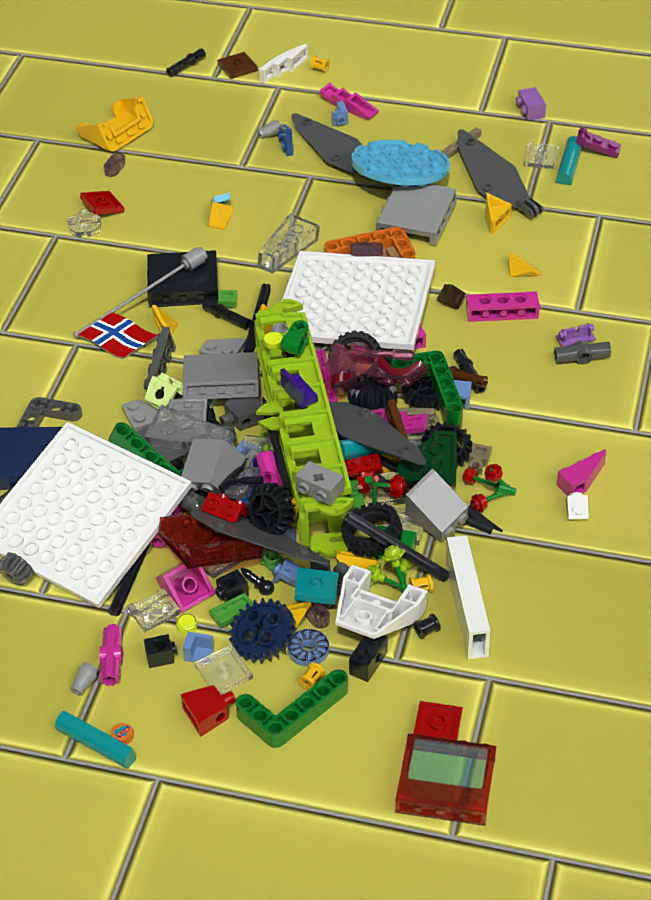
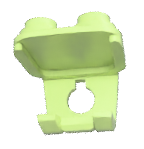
M162 372L157 377L153 376L145 395L146 403L169 414V409H167L169 399H173L176 393L184 396L183 383ZM164 387V397L158 400L156 392Z

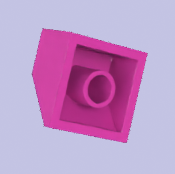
M198 557L188 558L155 577L164 596L180 613L215 594Z

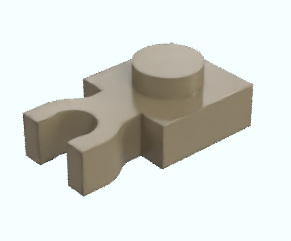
M473 443L472 453L469 454L468 469L471 466L477 467L478 474H482L483 465H488L492 447Z

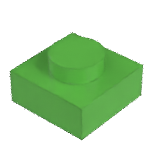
M219 290L218 304H223L225 307H236L237 290Z

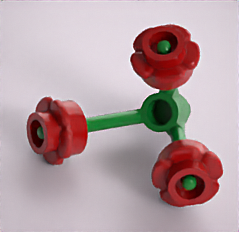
M490 464L486 467L484 472L485 479L478 477V470H475L472 466L469 469L466 468L463 473L462 479L466 485H474L475 481L495 488V494L485 497L483 494H475L471 497L470 505L473 507V510L482 513L488 507V501L503 495L507 496L509 494L514 496L516 494V488L510 487L509 484L501 479L503 471L502 467L498 464Z

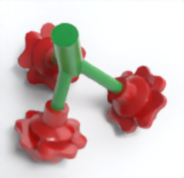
M363 471L361 476L357 477V488L359 490L362 489L363 494L372 493V503L374 506L377 502L375 489L379 487H386L390 491V496H394L397 499L406 491L407 485L404 482V477H400L397 474L394 475V478H390V482L379 483V476H374L373 471Z

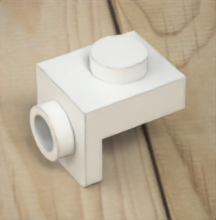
M580 492L570 493V496L566 498L568 520H588V496L582 495Z

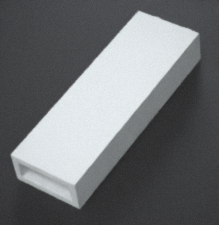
M467 535L448 537L446 568L449 571V581L467 659L489 657L490 627Z

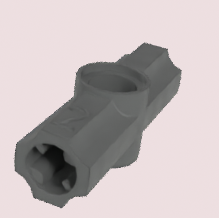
M580 340L575 342L573 346L554 348L556 363L577 361L579 364H587L592 359L611 357L609 341L588 344L587 341Z

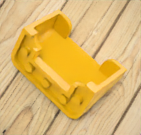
M143 96L120 98L112 105V112L114 114L112 119L106 123L99 122L97 124L84 122L76 126V129L82 138L106 151L113 152L149 130L153 125V119Z

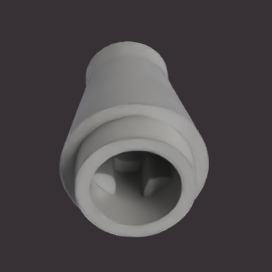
M273 120L258 129L260 138L276 136L277 132L280 131V122Z
M84 662L78 667L70 690L74 694L81 696L97 678L98 669L92 664Z

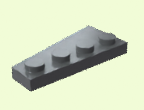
M162 327L161 333L157 335V346L153 349L152 364L148 366V378L144 380V390L146 392L153 376L157 377L161 372L166 374V363L171 362L172 355L170 354L176 350L169 327Z

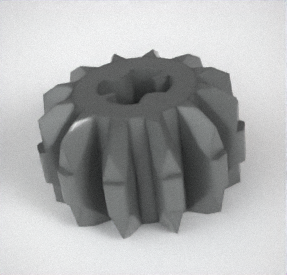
M8 552L0 560V573L15 585L22 586L33 573L31 565L16 553Z

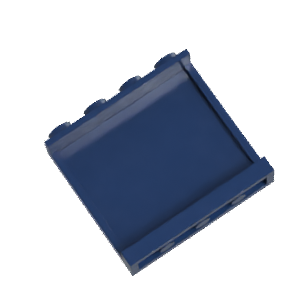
M62 427L0 428V490H12Z

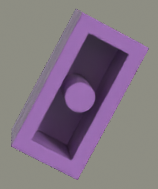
M537 88L518 90L516 105L520 107L521 113L527 121L545 118L546 103Z

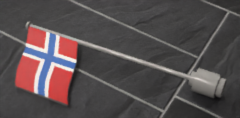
M202 247L192 249L181 257L182 265L80 331H75L73 333L74 337H81L93 342L109 354L120 359L127 358L156 339V334L144 330L131 320L114 312L182 268L192 271L205 263V260L208 258L205 250Z

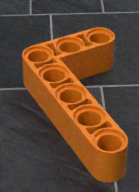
M401 227L329 240L324 243V253L371 256L374 250L394 246L400 258L415 259L416 255L407 234Z

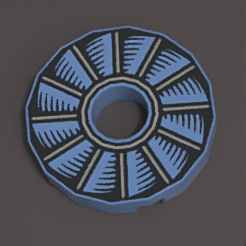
M314 629L300 630L294 633L295 638L289 639L292 644L287 647L289 657L296 664L308 666L310 662L320 664L329 654V641L320 631ZM305 646H312V647H314V648L311 649V650H305V649H304Z

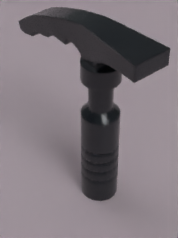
M241 465L230 473L218 487L221 493H224L230 485L263 484L264 478L263 476H250L236 479L245 470L244 466Z

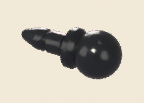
M241 568L243 575L255 583L254 588H258L260 594L268 596L274 592L275 587L270 580H265L263 576L259 578L252 571Z

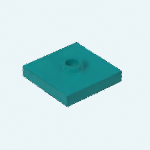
M298 567L294 600L335 605L339 572Z

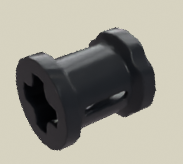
M430 614L428 618L421 621L416 620L413 624L414 630L420 639L425 638L426 634L441 630L440 622L435 614Z

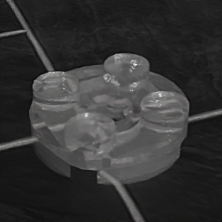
M87 209L80 210L79 213L74 214L67 220L69 232L75 237L82 238V235L92 237L101 230V217L94 215Z

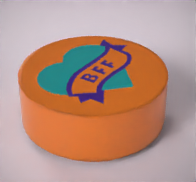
M126 723L117 724L112 728L111 736L127 745L133 740V728Z

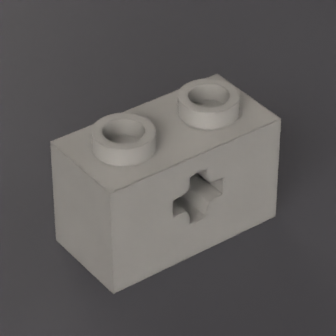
M308 461L296 475V490L331 506L344 491V476Z

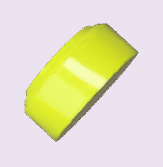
M278 332L267 333L264 336V345L268 349H278L283 337Z
M191 614L179 616L176 621L177 630L182 634L196 631V617Z

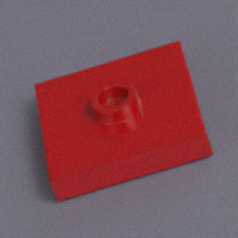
M110 191L80 193V199L94 215L124 213L125 207Z
M420 701L413 732V741L456 747L463 707Z

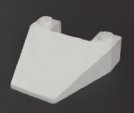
M352 565L343 577L335 625L375 639L414 624V621H419L426 610L427 590L409 584L396 602L368 592L370 590L371 571Z

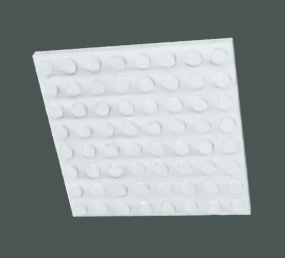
M299 251L283 299H293L303 304V310L297 312H305L313 343L333 345V341L339 339L338 336H343L345 332L349 331L351 333L353 330H356L357 332L364 331V333L370 334L377 340L381 348L414 351L436 267V260ZM286 323L273 324L271 332H288ZM356 341L347 344L349 346L369 347L363 342Z
M66 422L0 504V556L3 557L8 552L16 553L31 565L33 574L100 608L193 486L192 482Z

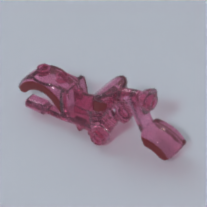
M338 343L333 346L329 360L324 366L332 377L323 382L326 393L333 391L336 394L344 395L348 392V388L353 386L356 377L360 375H370L378 383L384 385L399 383L402 386H412V384H415L416 381L422 379L428 373L429 368L423 362L417 361L407 368L398 369L390 366L383 358L393 357L395 360L412 361L415 356L413 350H367L366 344L362 345L363 348L361 350H356V343L352 344L351 350H347L343 344ZM281 352L284 358L294 357V354Z

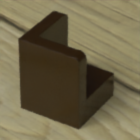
M444 284L437 300L444 301L458 309L466 293L452 284Z

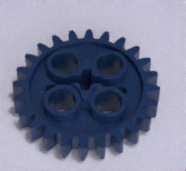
M262 598L259 604L256 600H253V606L246 604L247 609L245 611L239 609L240 616L234 615L236 622L230 623L233 629L228 631L231 635L229 641L239 657L242 656L245 661L250 659L252 663H255L258 658L260 663H263L266 657L271 661L272 655L279 658L278 652H286L284 646L292 645L288 639L295 638L292 632L296 630L294 626L296 621L290 609L288 610L285 604L282 605L279 600L274 603L273 599L270 598L266 603L264 598Z

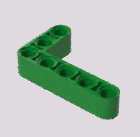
M428 351L394 357L391 366L398 369L407 368L417 361L423 362L424 365L420 368H426L428 371L420 378L430 377L447 424H451L454 421V425L458 426L462 423L463 404L445 355L441 351Z
M119 422L114 426L109 436L110 443L179 476L182 475L184 467L180 471L177 470L128 424Z
M341 669L331 671L277 715L273 714L252 695L241 694L235 701L237 718L272 748H279L346 696L348 693V674Z

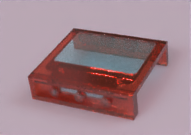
M408 733L395 799V813L486 826L497 746L487 743L480 744L465 740L458 741L443 737Z

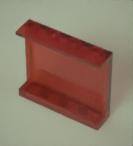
M191 513L160 517L159 537L188 569L262 559L264 547L223 533H216L211 527L193 518Z

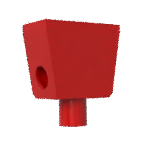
M213 685L180 694L182 708L200 737L227 721L229 718L228 706L236 701L232 691L221 695Z

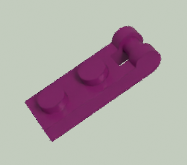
M586 128L578 130L577 144L618 158L621 144L603 138L600 135L589 133Z

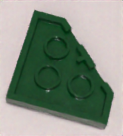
M436 431L431 438L418 446L426 460V464L418 465L402 459L397 464V475L404 477L406 484L416 485L433 469L450 487H455L457 432Z

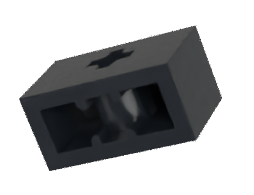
M364 635L349 658V675L369 682L388 653V636L383 635L373 639Z

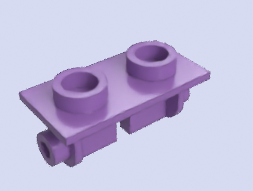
M590 323L578 326L577 330L575 327L561 329L558 335L555 336L562 347L573 346L575 342L580 340L587 342L596 340L592 333L595 330L594 325Z

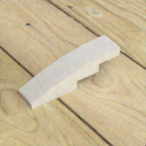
M303 44L288 50L263 65L259 69L260 82L266 83L273 76L279 78L286 71L293 72L308 58V45Z

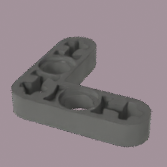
M36 397L30 401L16 427H39L44 417L75 422L82 418V408L76 403ZM53 408H61L58 411H52ZM30 417H36L35 420H27Z

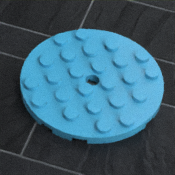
M405 140L368 142L367 146L360 145L356 147L351 156V164L358 174L376 181L400 185L401 187H409L410 185L423 187L426 184L437 182L445 178L450 169V161L441 151L437 149L433 151L429 149L428 145L421 143L412 145Z

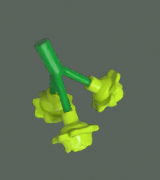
M392 545L385 548L384 554L381 557V560L390 562L391 569H396L400 584L382 574L381 564L377 563L375 566L370 565L367 569L371 571L370 586L380 581L399 588L402 593L407 588L405 575L407 570L414 566L413 563L402 557L406 552L405 549L399 548L398 545Z

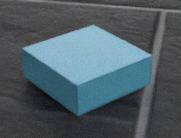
M226 193L213 197L211 204L212 202L228 203L231 199L230 194Z

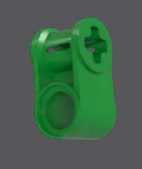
M298 320L292 323L290 329L282 338L281 351L297 356L302 354L309 342V335L307 334L308 323L306 321Z

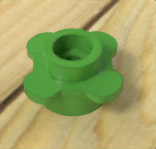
M274 550L266 551L263 558H260V564L267 566L269 570H274L277 563L281 564L284 561V558Z

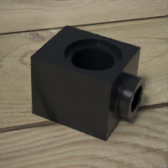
M238 569L216 579L217 588H215V592L220 600L223 599L224 602H227L243 593L249 596L248 582Z
M169 634L144 639L149 669L174 663L173 655L177 654L175 642H170Z

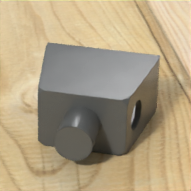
M256 397L231 398L224 404L225 414L219 417L220 423H232L240 431L257 426L258 421L264 420L263 415H256V411L263 404Z

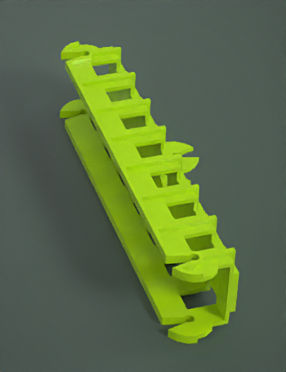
M283 299V302L271 306L270 310H262L255 313L256 351L264 381V390H266L268 403L262 405L256 411V415L274 416L258 421V425L265 428V430L259 434L257 440H271L268 429L277 431L291 482L288 490H290V497L295 498L298 512L295 522L301 545L310 547L315 553L320 552L327 557H336V549L349 551L345 542H340L344 540L341 533V524L344 523L343 520L347 511L353 506L354 498H343V496L352 493L351 484L309 325L307 331L309 342L300 356L288 357L280 348L268 349L264 345V325L286 323L289 330L295 321L303 320L308 323L305 312H297L303 310L302 303L293 299ZM283 332L280 334L282 335V337H284V335H286L287 332ZM285 368L291 376L298 373L318 395V401L308 405L305 409H297L295 401L281 386L280 370ZM272 443L259 446L263 452L273 450ZM308 461L344 476V491L331 506L296 490V475ZM327 521L329 533L309 536L310 523Z

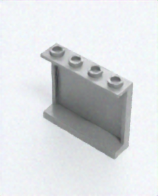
M426 184L423 187L417 185H410L409 187L393 185L392 194L388 196L387 204L382 208L380 218H377L376 228L383 230L401 227L405 233L429 237L430 245L437 246L456 204V189Z
M257 352L184 355V399L259 397Z

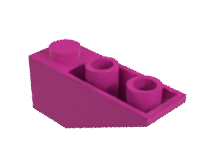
M606 450L594 453L567 468L561 469L558 472L557 486L567 496L574 492L582 494L587 492L605 465Z

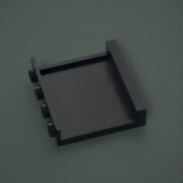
M216 250L205 251L208 258L205 260V263L190 271L182 268L148 290L149 308H152V305L157 307L203 305L206 299L218 304ZM188 252L147 254V287L182 265L181 257Z

